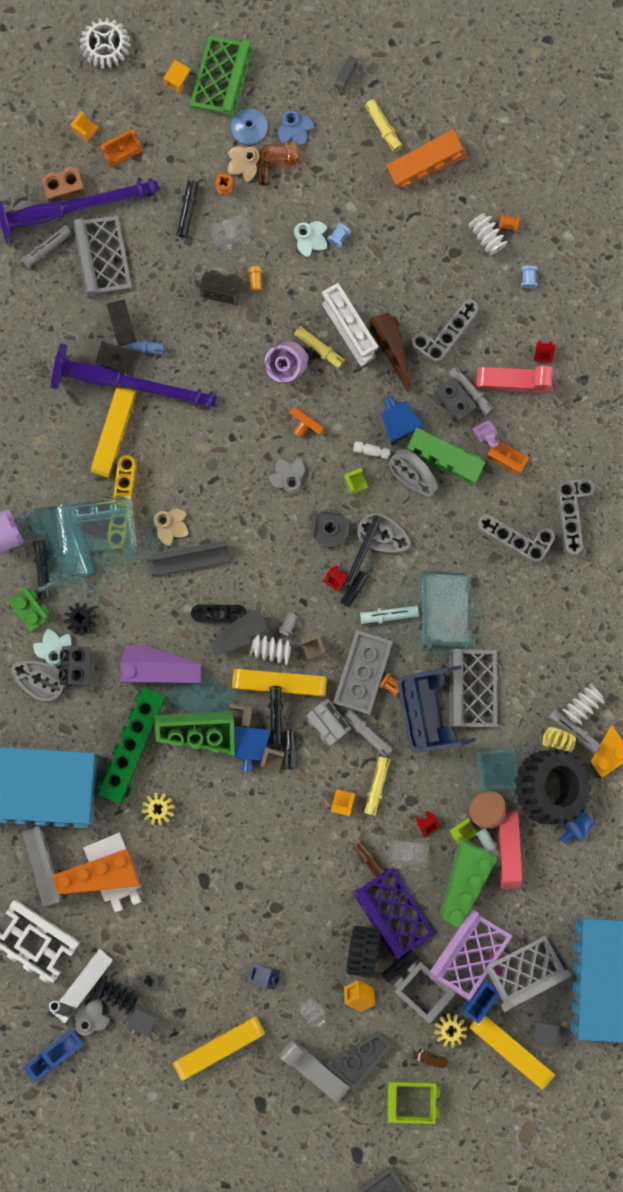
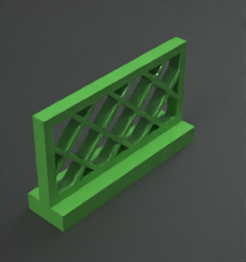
M213 36L208 37L190 107L224 113L228 117L235 116L253 52L250 41L242 40L240 42ZM212 43H220L222 48L213 53L211 51ZM232 46L239 47L236 54L229 55L227 51ZM225 51L229 58L219 64L216 56ZM214 58L217 65L208 70L206 64ZM232 62L234 65L233 70L226 74L222 67ZM221 69L224 75L214 81L211 74ZM209 76L212 83L203 88L201 85L202 79ZM227 79L229 82L228 87L221 91L217 84ZM216 86L219 93L209 98L206 91ZM204 93L208 100L203 103H196L197 97ZM222 96L224 100L223 106H214L212 102Z

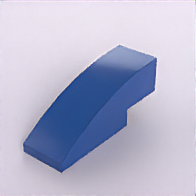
M70 1029L22 1067V1069L34 1084L80 1048L83 1043L75 1032Z

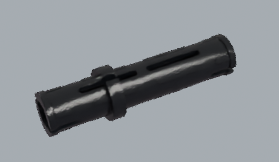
M187 180L185 195L182 196L183 205L176 233L178 237L182 238L183 236L188 238L194 204L197 202L196 193L199 182L194 180L192 182Z
M38 540L33 542L35 553L33 561L36 563L39 599L52 597L47 564L49 557L46 555L45 540Z
M274 685L269 687L270 744L280 745L283 743L282 709L284 706L281 699L282 687Z

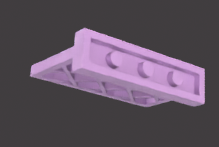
M472 909L431 969L430 979L442 983L471 1001L488 975L485 965L499 959L511 941L512 935L479 916V913ZM482 923L488 927L489 933L478 935L476 928ZM502 935L506 939L502 944L494 945L492 936ZM490 937L492 946L481 948L479 939ZM476 939L478 949L467 951L466 943ZM493 950V959L484 961L482 952ZM479 952L481 962L470 964L468 954ZM466 955L468 964L456 966L455 959L458 956ZM482 965L483 974L473 977L471 968ZM469 968L471 977L459 980L457 970ZM455 971L457 980L449 982L443 978L447 972ZM472 981L473 989L468 994L461 989V983Z

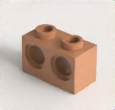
M67 167L62 172H50L45 177H41L49 203L85 194L77 167ZM71 178L76 179L74 184H68L67 182ZM52 184H58L56 189H49Z

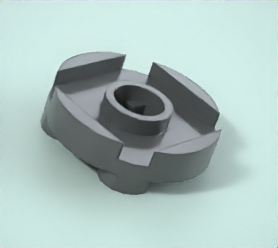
M334 509L321 511L313 518L311 523V534L315 542L326 548L342 545L349 533V523L340 511ZM330 523L334 528H336V530L332 531L331 534H329L328 531L324 529Z

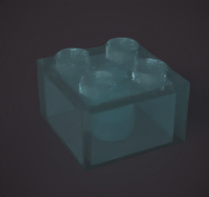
M515 748L474 753L479 792L514 788L517 786L515 777H518Z

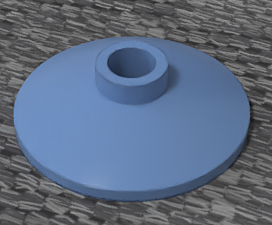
M255 109L239 111L231 122L233 137L244 145H254L261 142L268 131V123L265 116ZM251 122L253 125L251 127H247L246 123Z

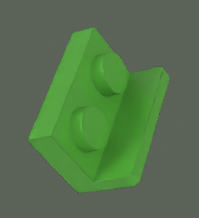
M24 587L23 591L9 600L8 603L32 633L50 619L47 615L50 612L44 604H38L36 601L38 596L32 588L28 590Z

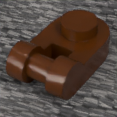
M420 1048L418 1052H413L412 1059L442 1069L448 1065L447 1059L443 1056L431 1057L429 1056V1051Z

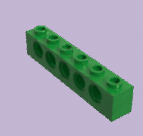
M147 688L138 691L135 701H137L135 709L131 708L127 719H130L128 726L123 727L120 733L122 740L120 744L115 745L112 752L115 755L112 762H108L105 773H107L105 780L101 779L98 785L99 796L122 804L155 726L154 715L160 714L166 700L164 695ZM145 704L151 707V711L147 715L141 713V707ZM137 722L143 724V730L139 733L133 730V726ZM127 741H135L136 747L134 750L128 751L126 749ZM121 758L128 760V766L124 769L118 766V761ZM117 775L120 777L121 782L118 786L114 787L111 785L110 780L113 776Z

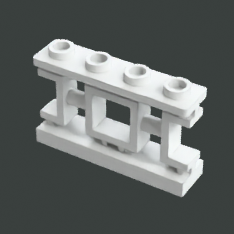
M336 283L322 292V296L325 299L322 306L359 365L364 366L376 358L375 350L378 349V345L339 283Z
M17 899L13 900L6 912L13 920L4 934L0 932V939L5 941L10 933L17 936L19 940L14 948L19 950L20 953L1 941L0 950L2 949L8 953L6 956L14 962L18 960L23 963V968L27 971L38 973L40 975L39 978L45 983H54L61 972L53 966L64 951L72 956L81 942ZM17 911L35 923L37 927L30 923L22 931L15 926L20 916L14 912ZM30 930L46 940L37 955L21 946ZM47 932L70 946V948L61 945L57 953L49 949L48 945L53 938L47 935ZM43 954L49 957L52 961L46 969L53 974L51 975L30 961V959L38 962Z

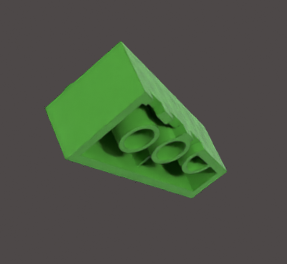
M416 427L407 447V450L415 453L425 464L475 486L485 464L480 456L470 455L464 449L453 446Z
M232 711L154 715L156 742L178 746L185 745L194 749L202 748L211 752H223L235 756L234 718Z
M459 837L457 852H455L452 871L449 875L448 886L440 910L443 920L459 928L497 861L493 853L462 837Z

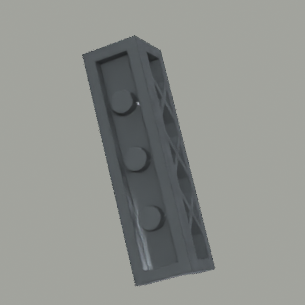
M226 540L150 555L155 577L230 562Z

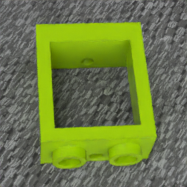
M388 1080V1123L436 1124V1119H439V1107L436 1106V1099L440 1098V1086H436L435 1081ZM397 1087H429L430 1116L396 1115Z

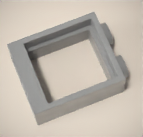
M420 961L418 963L413 962L407 969L409 973L406 977L403 978L401 976L395 982L394 986L396 988L394 992L430 1024L456 994L442 983L436 982L445 992L425 1013L402 992L420 970H423L430 977V970Z

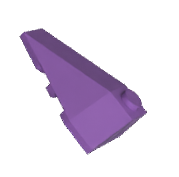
M126 645L121 660L120 682L126 684L201 683V664L146 645Z

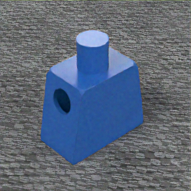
M393 396L383 400L387 410L381 413V419L390 445L414 434L416 427L421 430L423 429L422 422L405 401L397 405Z
M234 726L235 758L243 759L242 771L253 772L254 760L262 761L270 737V730Z
M483 981L471 1001L466 999L464 1002L463 1012L479 1024L500 996L497 989Z

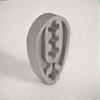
M402 449L392 456L389 462L390 469L402 483L425 496H432L438 489L436 480L430 469L415 453Z
M371 513L360 521L357 534L361 544L367 534L361 526L367 523L371 525L374 515L382 517L378 525L379 532H388L389 539L381 540V535L379 534L374 536L368 549L391 554L405 552L409 549V537L389 517L380 513ZM392 539L401 541V539H405V544H407V546H402V548H399V544Z
M38 661L16 662L12 666L11 672L17 683L28 694L40 701L50 702L56 700L65 689V685H60L58 678L59 669L52 665ZM23 665V669L30 675L28 676L26 674L21 673L20 676H18V671H16V668H21ZM41 674L40 678L43 680L50 678L49 682L54 685L58 682L60 690H55L53 693L51 687L46 686V688H43L44 684L41 682L35 684L34 675L38 676Z

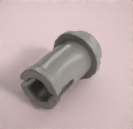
M288 612L282 627H279V634L289 638L293 634L292 630L299 617Z

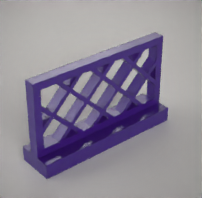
M393 867L353 892L354 897L373 927L379 929L380 938L393 959L400 958L406 952L435 934ZM390 873L395 879L394 887L383 885L385 876ZM372 885L380 887L378 898L370 896L366 889ZM383 888L393 890L391 901L381 899ZM396 891L403 892L406 896L404 904L394 902ZM380 901L390 903L388 914L379 911ZM393 904L403 906L401 917L391 915ZM406 907L414 909L416 912L415 920L404 918ZM390 918L401 920L399 931L391 930L389 926ZM404 921L414 923L412 934L402 932ZM417 924L424 925L428 933L422 937L415 935ZM401 935L411 937L410 945L404 949L400 944Z

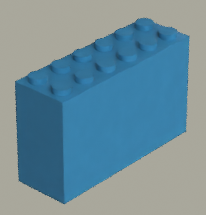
M0 747V823H10L11 819H13L15 824H30V821H35V825L49 826V822H55L54 826L69 827V823H74V827L88 828V824H93L98 755L95 753Z
M578 917V922H575L574 932L577 933V941H574V953L577 954V960L573 961V973H576V981L572 982V993H575V1001L571 1003V1012L574 1013V1021H571L570 1027L571 1033L578 1040L623 1042V920Z

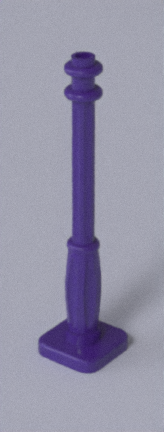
M149 178L147 183L141 184L140 181H137L134 186L67 202L59 200L57 202L33 205L12 213L11 211L5 212L3 201L0 200V224L6 244L13 243L11 230H16L17 227L45 223L59 217H64L66 213L137 196L140 199H144V195L150 193L152 196H155L156 192L159 191L157 180L153 181L152 178Z
M61 343L57 351L51 389L57 390L62 377L67 378L68 376L86 383L112 386L114 388L122 386L193 402L195 407L202 404L206 405L207 410L215 407L217 396H214L213 391L205 394L201 393L202 390L200 388L196 392L121 375L119 371L116 372L94 364L73 362L71 359L66 358L68 345Z

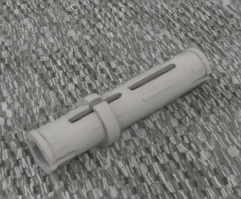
M65 225L42 244L33 247L34 250L21 258V261L29 269L40 259L43 260L45 255L72 236V232Z
M457 366L449 371L448 375L457 380L485 416L494 409L486 400L484 394L475 388Z
M352 709L343 717L355 729L356 733L359 732L384 757L394 749L367 725L368 722L366 720L363 721Z
M554 709L548 717L563 730L575 736L576 742L584 745L593 754L601 747L602 744L588 735V731H583L559 712L558 709Z

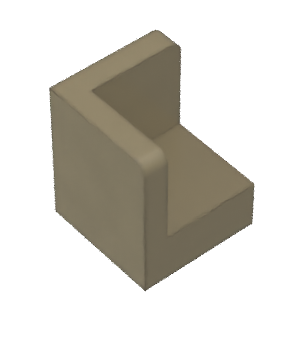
M320 634L301 640L307 660L326 654Z
M229 704V712L232 711L234 725L250 728L253 708Z
M265 748L260 767L279 772L284 753Z

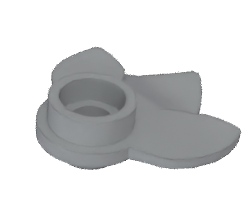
M298 458L291 465L285 460L277 459L276 473L268 477L271 484L276 488H284L289 493L299 491L302 485L301 478L305 473L302 460ZM295 481L296 485L294 487H290L289 482Z
M97 999L89 1002L87 1005L83 1004L74 1016L77 1021L76 1031L80 1035L89 1036L94 1031H102L109 1024L110 1018L102 1015L103 1004L101 1000ZM87 1022L89 1024L88 1028L82 1029V1024Z

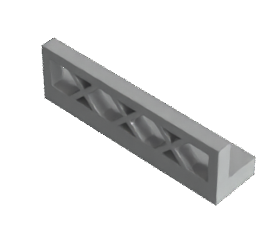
M42 826L22 831L43 907L63 901L61 894L57 893L52 875H55Z

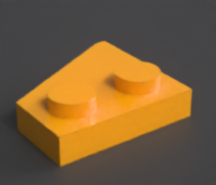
M613 725L608 728L606 735L600 743L602 744L590 761L600 778L623 764V740Z

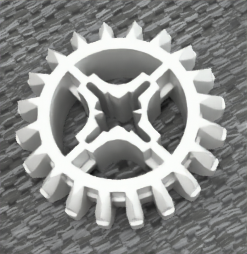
M99 18V23L96 24L92 21V27L86 25L87 31H82L83 38H80V43L82 44L80 49L84 51L83 56L87 58L88 63L93 62L95 67L100 64L102 69H104L105 65H108L111 69L112 63L118 66V60L124 62L123 55L128 56L127 49H130V43H128L130 38L127 35V30L123 29L121 23L117 25L115 19L110 23L109 18H106L105 22H102V19ZM116 37L120 39V43L117 49L113 44L115 42ZM93 38H95L97 42L94 50L90 48L91 41L93 40Z

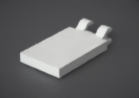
M120 833L84 847L89 862L126 849ZM142 886L100 890L105 902L111 900L115 912L123 910L120 899L130 895L133 905L142 902L137 892V889Z

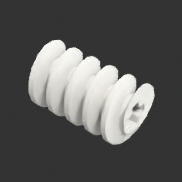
M483 213L469 223V227L474 228L473 233L478 234L477 239L482 240L481 246H486L485 252L490 253L489 256L503 249L508 242L500 241L504 235L497 236L500 229L493 230L496 223H489L492 216L485 217L486 213Z
M257 634L253 639L250 657L253 652L257 659L262 654L263 660H266L269 655L271 662L277 657L278 663L285 659V665H287L291 652L290 643L287 640L282 645V639L275 643L274 637L267 642L266 635L260 640L259 634Z
M590 683L591 690L584 688L585 695L582 693L578 694L580 700L574 698L572 700L574 705L568 703V710L562 709L563 713L573 723L582 725L581 717L587 720V712L592 715L594 714L592 707L599 709L598 701L602 704L605 703L601 693Z

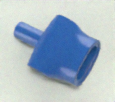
M580 812V817L564 824L568 830L560 837L561 841L566 844L573 836L581 841L595 824L594 821L585 812Z

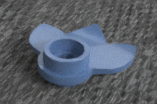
M287 111L284 113L282 125L278 129L281 143L284 144L291 139L297 145H305L307 140L306 131L314 128L313 122L307 116H300L295 111ZM293 118L295 121L294 123H289L288 119Z

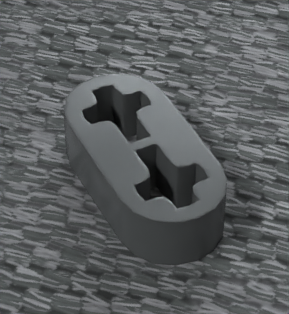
M352 56L347 58L335 81V88L341 91L345 89L357 66L358 59Z

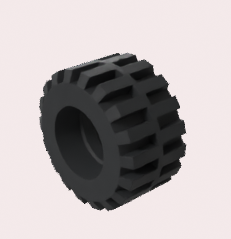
M354 926L346 967L348 975L372 978L378 955L379 929Z

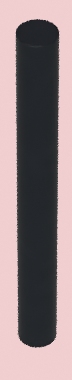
M374 515L344 585L352 587L382 517Z

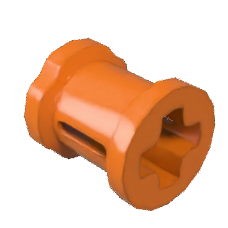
M222 173L216 178V189L221 195L230 194L233 188L232 178L228 174Z
M501 213L498 228L500 230H513L514 233H517L520 216L511 217Z
M388 672L379 687L387 689L396 697L399 692L398 681L391 677V674Z

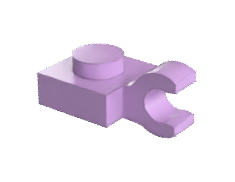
M490 421L472 428L474 435L480 442L487 441L490 448L498 446L494 438L498 433Z

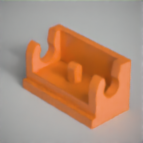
M134 129L100 145L110 168L143 152L141 142L138 140Z
M496 439L498 446L491 448L486 458L519 476L529 457Z

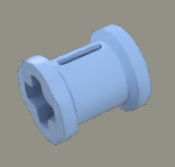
M337 223V228L331 236H328L327 240L335 247L341 248L342 242L347 235L351 234V231L345 225Z
M521 267V272H523L522 288L531 289L538 286L536 282L538 267Z

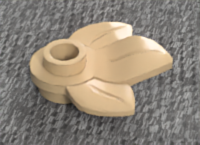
M237 146L232 148L228 152V155L232 158L228 165V174L238 175L242 173L245 181L250 182L258 172L259 151L254 147L244 149ZM249 153H253L252 159L247 158Z
M172 509L169 512L160 511L154 516L153 522L156 528H158V538L165 545L170 546L174 537L182 538L188 536V529L182 522L187 513L181 509ZM166 518L167 522L165 524H161L160 519Z

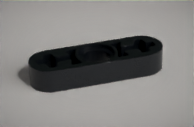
M196 605L191 610V616L198 623H233L237 620L236 616L230 615L231 619H227V608H231L230 612H236V609H240V612L244 613L240 617L247 614V612L241 605ZM207 608H211V619H207L208 615H202L201 619L194 615L195 612H198V609H202V612H208ZM218 608L223 609L225 613L221 619H216L213 616L214 611Z

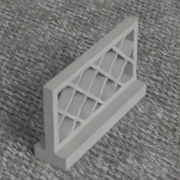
M118 216L90 220L74 219L73 229L86 297H92L94 294L131 289L132 286ZM115 222L116 229L113 233L103 228L106 223ZM86 225H94L99 229L93 236L87 232ZM100 231L110 236L105 244L96 238ZM112 238L119 243L116 251L107 246ZM93 241L102 246L97 254L90 249ZM104 248L113 254L109 261L99 256ZM115 256L121 259L123 263L119 269L110 264ZM96 259L106 264L101 272L93 267ZM107 267L116 271L112 279L102 274ZM118 274L126 279V285H118L114 282ZM100 276L109 282L105 288H97V280Z
M449 650V667L458 665L462 667V669L449 672V726L497 727V650ZM463 654H470L475 659L469 667L463 662ZM484 654H491V664L488 667L479 660ZM477 662L484 669L478 677L471 670ZM467 672L475 678L469 686L463 681V676ZM486 672L492 677V682L488 686L480 680ZM477 681L484 688L478 696L471 689ZM467 691L475 697L469 705L463 700V695ZM486 691L492 696V701L488 705L480 699ZM477 700L484 707L479 715L471 709V706ZM467 710L476 717L471 723H464L463 715ZM486 710L492 715V723H485L480 718Z
M546 936L485 967L504 1002L501 1004L504 1012L572 976L568 969L564 971ZM540 943L546 949L545 954L537 951ZM524 951L532 954L531 962L523 959ZM536 956L544 959L543 967L535 964ZM510 958L518 961L516 969L508 966ZM548 961L554 964L557 971L553 972L547 969ZM522 964L530 967L528 974L521 972ZM497 966L503 969L502 977L496 975L493 967ZM534 969L542 972L540 979L532 977ZM507 971L515 974L514 982L506 979ZM519 976L527 979L526 987L518 984ZM505 984L513 987L512 993L509 996L504 990Z

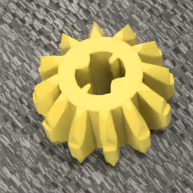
M549 727L544 733L542 744L551 750L563 749L564 751L572 752L576 744V738L567 731Z
M154 793L155 800L148 796L147 799L150 801V804L146 802L142 804L148 807V809L142 810V813H149L145 820L147 821L152 817L151 825H154L156 819H158L159 826H162V818L168 823L170 820L166 815L174 816V813L168 811L169 809H174L175 806L167 805L172 799L168 798L164 801L166 797L164 793L161 795L160 800L158 793ZM156 804L158 806H160V804L163 806V808L161 809L162 813L160 815L159 813H154V806Z
M447 1013L446 1021L440 1016L439 1019L443 1023L436 1022L435 1026L440 1028V1030L434 1031L436 1035L441 1034L437 1041L440 1042L445 1039L443 1042L445 1047L449 1041L452 1048L455 1047L454 1041L461 1045L462 1042L459 1037H467L464 1033H461V1031L468 1030L467 1027H460L465 1021L461 1019L457 1022V1014L451 1020L450 1013ZM450 1025H452L453 1029L456 1028V1031H453V1035L445 1032L449 1029Z

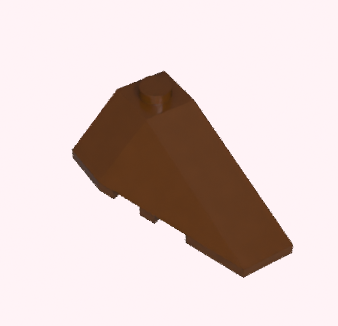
M390 313L375 316L370 319L369 329L408 392L411 390V381L398 328L400 324L396 317H392Z

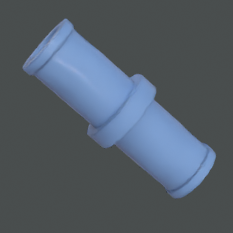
M126 339V351L164 355L165 348L163 347H165V343L149 342L148 339L143 341Z

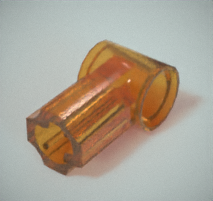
M289 141L283 144H265L263 146L262 157L265 162H284L285 165H294L301 161L296 141Z

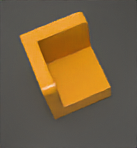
M174 60L163 78L164 85L181 94L184 89L183 82L190 73V68Z
M83 111L70 124L72 132L86 143L90 141L99 129L96 124L86 118Z
M336 790L331 812L350 816L355 793Z
M357 980L344 987L345 1005L359 1012H363L375 1005V992L372 986Z

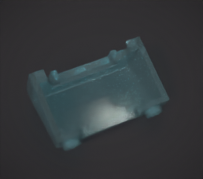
M422 571L420 575L423 635L421 651L468 650L469 646H472V634H469L468 589H471V577H467V573Z

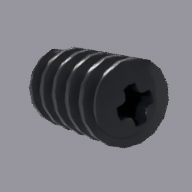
M106 975L97 990V999L101 1000L105 997V1004L112 1000L111 1007L114 1008L119 1004L118 1011L126 1008L125 1014L128 1015L130 1010L134 1008L140 995L135 997V990L128 994L127 986L121 990L122 983L114 986V979L108 983V976Z

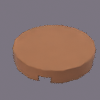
M495 791L482 792L474 798L470 805V817L480 828H495L506 817L507 803Z

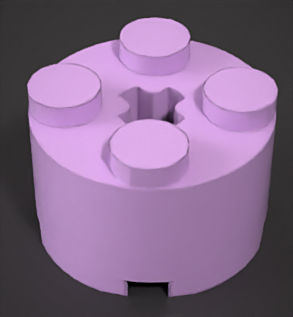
M282 342L272 347L265 356L267 374L277 382L292 381L306 370L308 354L296 342Z
M9 509L0 512V554L24 543L22 535L17 529V523Z

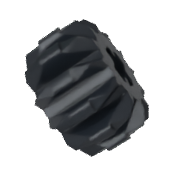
M75 603V610L72 606L68 607L72 611L71 614L68 612L64 613L65 616L70 617L65 619L64 623L70 624L67 627L69 631L74 628L73 634L77 635L80 629L81 635H85L84 629L86 628L91 632L92 629L89 625H96V622L91 621V619H95L97 616L96 614H91L94 609L92 607L87 609L86 603H83L81 608L79 603ZM80 614L85 617L82 623L76 621V618H79L77 616Z

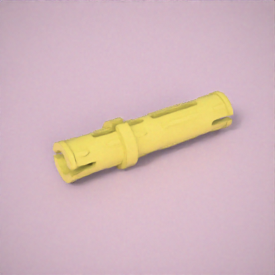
M375 99L368 101L365 104V108L382 133L381 137L389 144L392 152L399 151L403 145L395 134V129L390 126Z
M300 326L295 331L294 336L298 337L309 347H312L313 350L321 355L323 360H328L337 369H340L345 363L346 359L333 351L331 346L328 347L303 326Z
M378 757L370 792L367 793L368 800L364 811L365 814L376 816L379 801L382 800L381 794L390 759Z

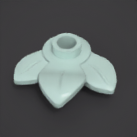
M314 221L310 224L299 223L295 227L294 236L298 240L297 248L301 254L309 257L312 249L320 251L327 248L326 239L322 235L327 229L325 224ZM305 230L307 234L301 235L300 231Z
M47 629L43 636V643L33 644L34 652L38 657L45 659L49 665L59 666L61 665L59 654L62 646L71 645V637L69 634H65L59 638L54 631ZM58 654V659L52 660V655Z

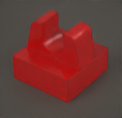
M538 340L533 361L552 363L555 344L552 341H549V344L542 343V340Z
M335 565L329 569L323 582L339 592L347 579L348 572H339L337 570L339 566Z
M425 811L427 817L423 820L416 817L417 825L425 838L441 828L435 815L429 811Z

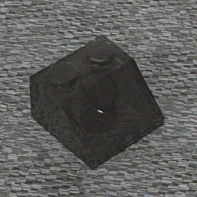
M216 270L205 271L199 286L201 297L238 306L243 286L242 279L233 274H229V276L221 275V272Z

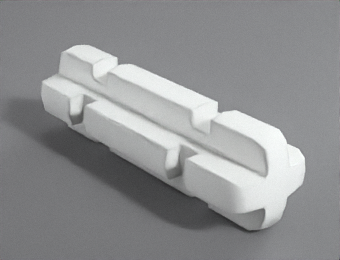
M359 441L355 442L353 448L355 452H364L363 454L374 457L381 456L382 459L386 460L389 459L391 453L390 449H381L379 446L367 443L365 445Z

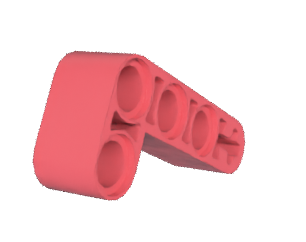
M538 366L535 370L479 367L477 368L476 388L547 393L552 388L553 368Z
M506 810L505 819L498 825L500 855L499 887L500 890L520 889L522 884L518 810Z

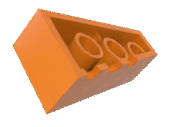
M452 129L386 166L395 185L398 188L404 189L412 185L413 182L424 179L432 173L468 158L459 137Z
M129 849L115 852L52 875L58 894L141 886Z

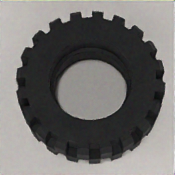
M563 749L535 752L529 755V758L524 759L522 762L523 766H520L517 770L518 777H515L517 786L514 790L515 795H518V799H516L518 805H522L523 808L521 810L525 815H529V819L537 821L539 824L553 825L570 823L573 819L580 817V812H584L587 807L585 804L589 802V791H591V785H589L588 781L590 776L586 774L587 769L585 765L580 764L581 760L577 756H573V753ZM550 770L557 775L561 785L560 796L555 804L548 799L545 792V779Z

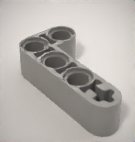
M471 299L465 300L435 341L424 333L416 334L412 340L413 351L430 364H440L476 317L478 304ZM471 307L473 310L470 311L465 318L464 315L466 309H469ZM459 321L463 324V327L455 328L453 323ZM444 336H449L452 339V342L444 343L442 341V338ZM423 340L426 345L418 347L415 342ZM438 351L441 356L433 358L431 352Z
M589 479L564 481L557 489L563 550L569 557L577 556L583 548L577 500L589 498L594 492L595 485ZM587 485L590 492L583 493L580 486ZM568 487L571 494L564 495L561 488ZM564 506H571L573 513H565ZM567 524L574 525V533H570L566 530ZM576 536L577 538L573 539V545L577 546V548L573 551L569 546L572 544L571 538Z
M489 515L482 516L477 523V530L482 535L533 564L539 563L545 557L555 539V534L551 529L543 528L538 532L535 539L531 540ZM486 521H488V522H489V525H488L489 527H487L486 529H484V528H483V525H484L483 523H485ZM497 526L496 530L494 531V534H492L491 532L493 528ZM498 531H505L507 533V538L500 539L498 537ZM543 533L548 534L550 541L543 542L540 535ZM521 540L524 543V548H516L514 541ZM531 550H538L540 558H533Z
M293 1038L279 1052L278 1056L284 1062L296 1068L335 1102L338 1103L350 1089L343 1080Z

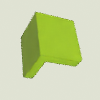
M362 468L344 474V481L351 496L369 488Z
M468 817L448 830L457 844L459 837L469 841L476 836L477 831Z

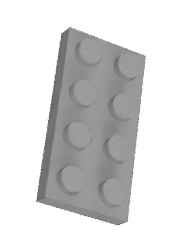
M356 630L333 704L370 715L393 641Z

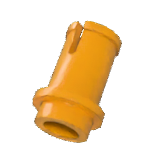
M260 266L249 267L248 274L250 275L251 291L262 290L261 273L263 271L260 269Z

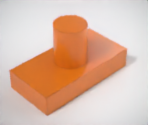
M293 406L289 411L291 415L300 420L293 431L298 437L303 438L309 428L319 435L325 431L326 427L298 407Z

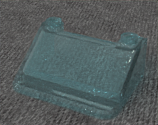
M121 496L64 504L56 510L63 570H70L78 565V554L122 548L126 559L131 561L140 560L133 503L128 497Z

